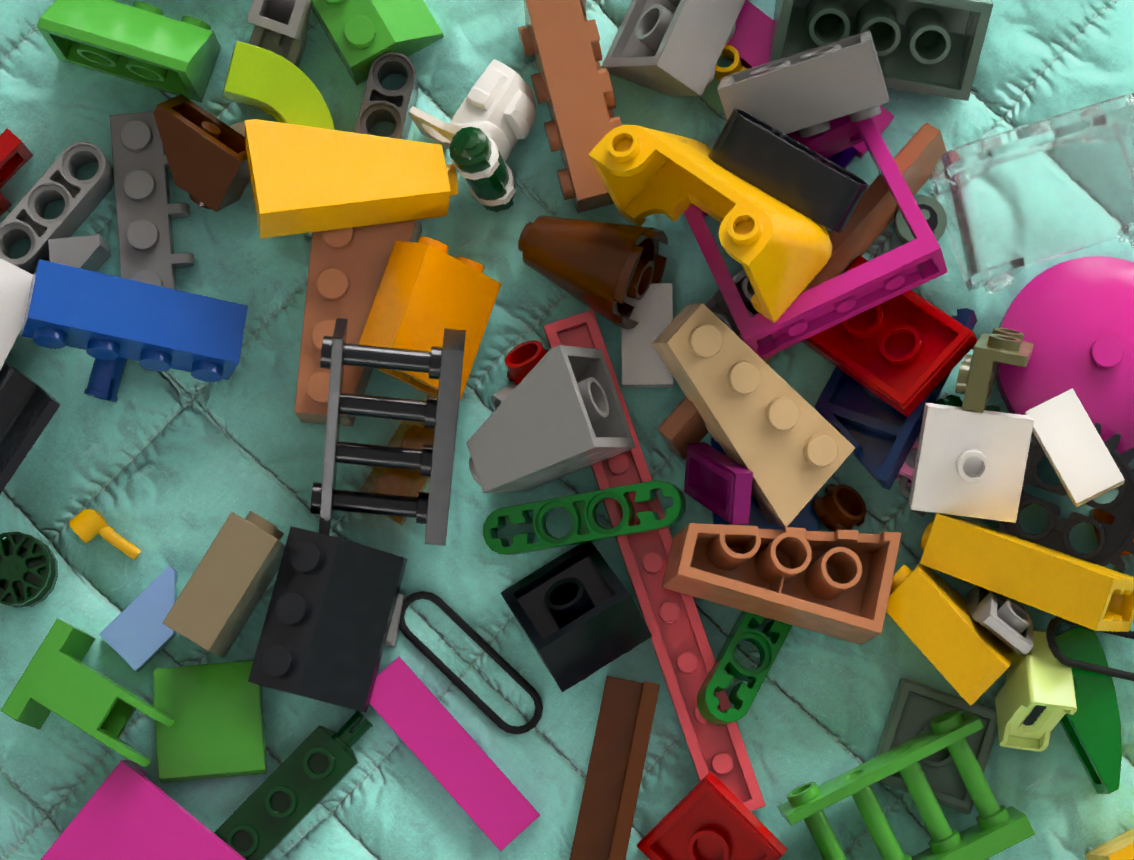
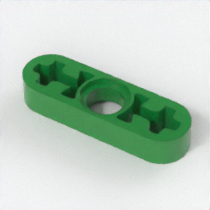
M741 611L715 660V664L705 678L697 695L698 710L707 722L717 726H725L740 720L746 715L793 625L772 620L765 626L763 632L754 630V628L761 625L765 617ZM740 641L753 643L760 653L759 664L753 670L742 667L736 660L735 649ZM732 678L746 681L747 685L744 682L734 685L728 699L734 705V708L730 707L720 712L717 709L719 699L713 693L726 689Z

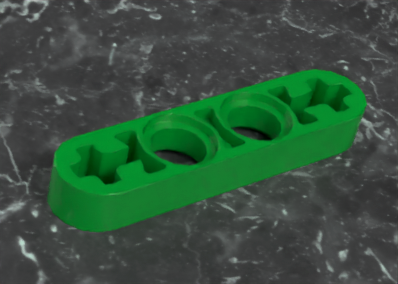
M653 480L503 507L493 511L486 518L483 525V537L485 543L492 551L505 555H518L667 529L676 525L683 518L686 511V499L677 485L667 481ZM660 489L664 497L673 499V507L665 509L664 519L660 520L657 512H640L636 514L641 523L634 525L635 508L629 497L630 494L636 493L635 503L639 504L656 500V491ZM608 498L617 500L623 510L621 522L611 529L602 527L596 518L598 505ZM558 507L566 509L572 518L570 531L560 538L552 536L546 528L548 514ZM534 511L533 522L529 516V512ZM508 517L511 524L523 525L533 523V528L539 541L533 543L534 533L527 532L514 535L512 537L513 545L509 546L508 540L499 538L497 532L498 529L505 527V518Z

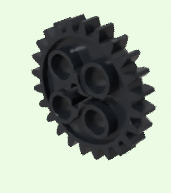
M1096 423L1094 426L1099 435H1101V424ZM1032 431L1031 437L1033 442L1030 443L1016 523L998 521L1000 528L997 530L1103 567L1111 563L1123 572L1126 570L1120 554L1124 550L1134 554V543L1132 542L1134 537V468L1132 469L1129 465V462L1134 458V448L1120 454L1116 450L1121 437L1119 433H1116L1104 442L1125 481L1123 485L1119 486V494L1112 502L1100 504L1091 500L1085 503V505L1112 514L1114 522L1107 524L1077 512H1072L1068 519H1063L1059 516V506L1028 495L1023 490L1026 484H1031L1060 496L1067 494L1062 483L1048 485L1039 478L1037 472L1038 465L1046 455ZM1039 504L1045 507L1049 514V525L1040 534H1029L1020 526V513L1028 505ZM1078 523H1091L1100 533V544L1090 553H1079L1070 545L1069 533Z

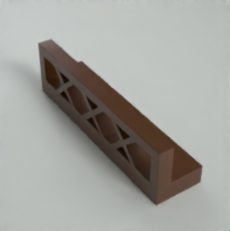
M611 676L606 677L570 860L626 859L660 684L647 681L640 683Z

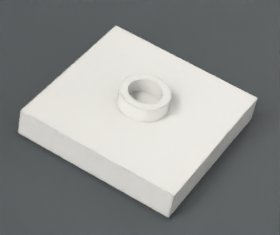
M925 402L908 503L910 509L1016 523L1034 419L1028 415L989 410L979 413L964 410L962 407Z

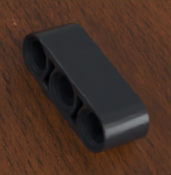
M736 108L731 113L708 155L712 161L820 225L838 233H842L868 188V184L852 172L757 117Z

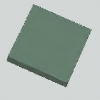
M902 677L899 680L874 758L932 729L930 722L936 717L952 710H959L961 714L968 712L980 718L984 727L966 737L984 774L998 731L996 710L976 703L970 706L962 698ZM947 747L918 761L938 803L970 814L974 803ZM899 771L878 781L879 783L910 793Z

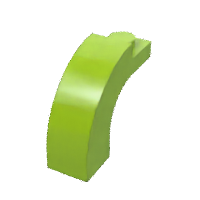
M236 41L221 99L257 108L270 115L276 122L335 130L325 100L304 72L284 57L270 50Z

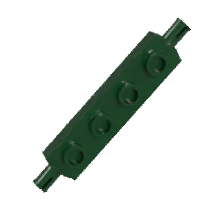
M356 710V713L337 732L319 725L214 833L246 860H264L358 764V760L351 747L370 727H373V724L368 719H365L351 733V730L365 717L360 711Z

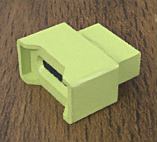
M1033 630V648L1026 655L1014 651L1010 666L1005 671L1006 683L995 697L999 745L1002 747L1042 752L1048 747L1051 731L1066 713L1074 715L1077 711L1072 667L1060 663L1053 656L1048 646L1047 632Z

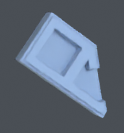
M170 565L99 634L135 672H140L177 634L176 631L162 624L176 602L178 572Z

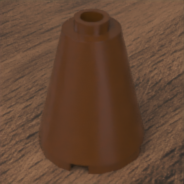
M542 215L534 223L529 222L525 225L519 238L518 248L523 252V262L613 324L628 330L634 328L639 322L629 319L634 306L625 303V297L628 296L641 300L647 293L651 283H661L667 258L658 255L659 242L668 245V238L664 231L651 227Z

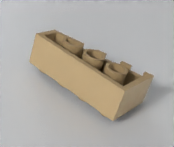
M704 303L686 305L652 343L688 400L693 402L706 423L705 427L714 441L720 444L729 458L753 472L751 494L760 506L758 509L768 524L787 527L854 451L855 447Z

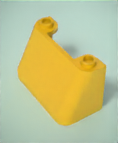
M621 125L607 133L588 155L620 215L635 226H642L646 221L644 217L652 214H665L669 219L676 222L691 204H694L721 223L718 236L723 249L730 257L743 265L755 291L750 300L754 309L773 323L781 317L830 259L833 246L826 227L716 164L708 157L711 148L704 143L692 138L638 125Z

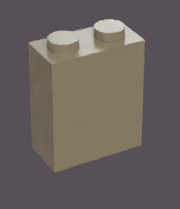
M252 511L249 512L245 519L231 512L162 624L205 650L225 658L279 570L285 545L280 542L284 533L278 530V527Z

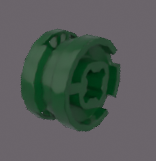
M21 532L0 534V603L18 608L33 607L44 601L54 590L58 578V562L52 550L41 540Z

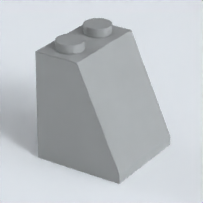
M565 345L551 348L466 442L471 455L469 458L470 472L474 480L482 487L483 493L529 491L636 448L602 349Z

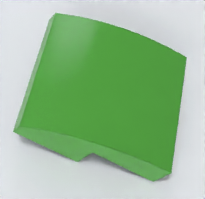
M254 660L153 669L154 706L176 720L172 728L154 719L160 783L267 774L266 724L263 718L262 686L248 682Z

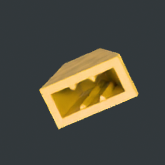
M918 563L911 570L907 565L903 564L894 573L886 610L887 614L971 706L1009 668L1014 650L972 619L968 612L966 600L932 568Z

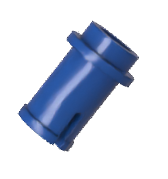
M121 357L114 360L95 358L84 394L117 402V394L127 359Z

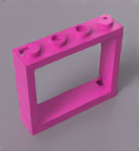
M846 115L830 120L831 128L825 132L804 138L800 137L799 131L786 135L826 158L864 141L914 240L802 292L775 323L760 313L750 317L703 218L708 214L694 204H691L684 211L686 219L744 342L762 359L947 273L941 248L872 117L851 122L850 116Z

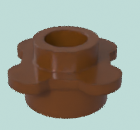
M829 484L824 489L825 495L823 497L817 496L812 501L813 510L819 516L823 525L833 532L836 530H852L854 526L859 527L865 521V502L861 495L848 485Z

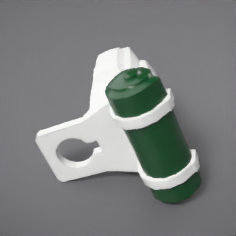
M493 59L455 113L451 123H445L414 106L410 108L408 114L424 136L449 149L456 171L468 182L472 196L487 210L499 212L509 209L514 204L513 197L516 193L513 172L506 164V161L518 139H525L529 134L536 118V101L532 89L517 72Z

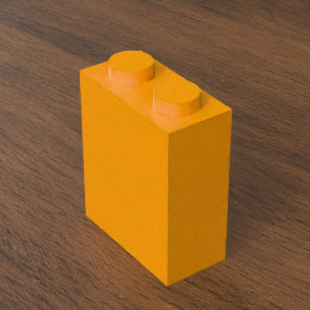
M420 236L417 243L395 241L358 345L431 351L432 346H443L444 328L466 330L459 399L461 400L501 283L483 274L485 267L482 264L465 257L457 256L454 258L448 255L449 247L438 240ZM375 368L426 394L438 396L439 379H429V373Z

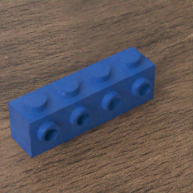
M39 259L32 277L21 336L32 338L34 343L45 348L61 349L69 346L86 350L88 355L101 360H114L121 357L139 361L140 366L149 370L167 371L173 368L191 372V376L197 380L218 382L222 379L229 380L239 364L248 306Z

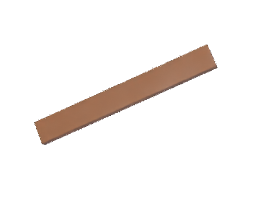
M928 123L923 124L894 157V161L913 196L948 158L941 131ZM881 174L866 189L842 233L833 230L828 233L833 246L832 255L823 269L802 292L842 274L859 255L862 256L894 220L898 206ZM776 354L763 360L768 364ZM686 396L658 427L659 433L671 451L683 460L686 458L688 443L700 442L709 432L705 427V421L695 405Z

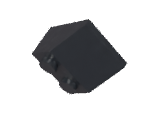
M592 542L578 544L500 592L562 692L652 637L629 592Z

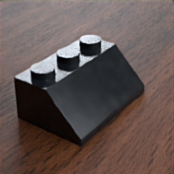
M290 527L248 682L367 713L408 559L342 538Z

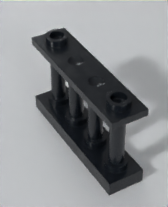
M337 318L333 337L323 336L320 368L330 369L323 479L322 483L313 482L310 514H320L319 533L330 534L334 510L416 518V523L426 524L425 544L446 546L466 330L444 328L442 347L432 346L431 351L347 344L348 319ZM344 365L429 373V379H439L438 397L427 396V401L342 393ZM341 414L425 422L424 428L435 429L434 445L423 444V449L339 442ZM337 463L420 470V476L431 477L429 493L419 492L418 497L336 490Z

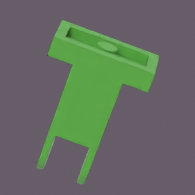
M57 618L0 711L15 721L39 730L50 712L53 711L117 753L148 768L152 760L119 739L120 735L136 709L172 728L176 720L82 662L96 638Z

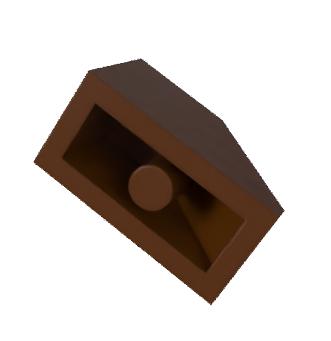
M182 94L157 104L153 114L174 184L189 193V197L194 203L203 208L212 209L215 212L238 201L250 180L245 137Z

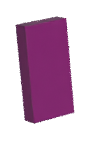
M705 442L688 443L684 492L731 525L749 524L753 472Z

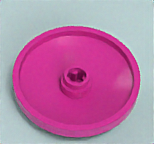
M1104 256L1082 257L1059 263L1031 280L1007 308L999 328H1007L1024 333L1023 341L1034 343V347L1027 367L998 362L995 375L997 385L1008 411L1012 414L1025 415L1026 411L1073 388L1093 425L1096 423L1101 424L1100 437L1104 442L1116 433L1121 435L1116 448L1121 454L1134 448V263L1124 259Z

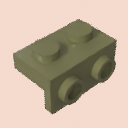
M994 327L992 334L982 333L974 346L973 355L966 354L964 362L962 361L960 365L955 393L965 394L962 409L979 413L984 412L991 398L998 362L1027 367L1033 352L1034 343L1023 341L1024 333Z

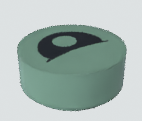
M925 195L913 196L938 242L947 226V215L943 206L932 197ZM898 208L893 222L894 231L898 239L903 244L914 240V237Z

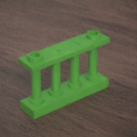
M952 710L936 717L930 722L932 729L817 786L816 782H809L795 788L787 794L788 801L777 806L781 816L790 825L804 819L823 860H847L823 809L851 795L883 860H986L1035 835L1024 813L1012 806L1006 808L1004 805H998L966 738L983 729L980 718L968 712L961 714L959 710ZM946 747L979 813L976 817L977 824L961 832H958L957 829L951 830L918 762ZM898 771L932 838L928 842L930 848L912 857L909 853H903L871 787L872 784Z

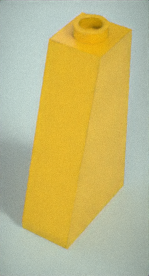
M258 119L245 120V149L260 239L448 216L450 196L458 194L456 169L453 164L446 165L442 145Z
M936 513L934 521L930 522L924 530L921 539L923 554L919 564L1094 631L1129 632L1134 619V577L958 516Z

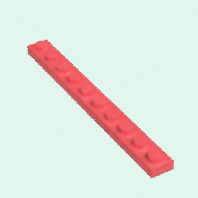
M593 309L544 325V332L550 349L558 345L602 349L636 448L591 465L598 489L603 490L652 481ZM657 492L656 500L641 504L635 503L636 493L629 495L635 508L634 525L641 523L636 514L640 512H657L660 520L665 518ZM608 498L603 500L610 524L614 528L621 522L623 510L617 500ZM669 528L615 537L642 617L652 634L650 640L699 782L711 771L750 811L766 806L737 722L725 726L713 725L707 722L698 710L697 695L705 678L715 664V659L693 596L662 588L673 540ZM725 689L713 693L719 699L717 709L720 712L731 707Z

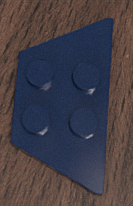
M968 308L957 309V316H952L953 319L971 331L978 321L974 310ZM835 367L814 408L855 447L852 454L882 488L890 490L921 431L925 402L935 404L950 373L907 418L842 370Z

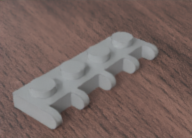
M154 111L110 115L121 278L177 290L175 269L193 266L194 258L191 253L174 254L172 219L189 217L190 205L186 203L170 204L168 178L170 167L155 121Z

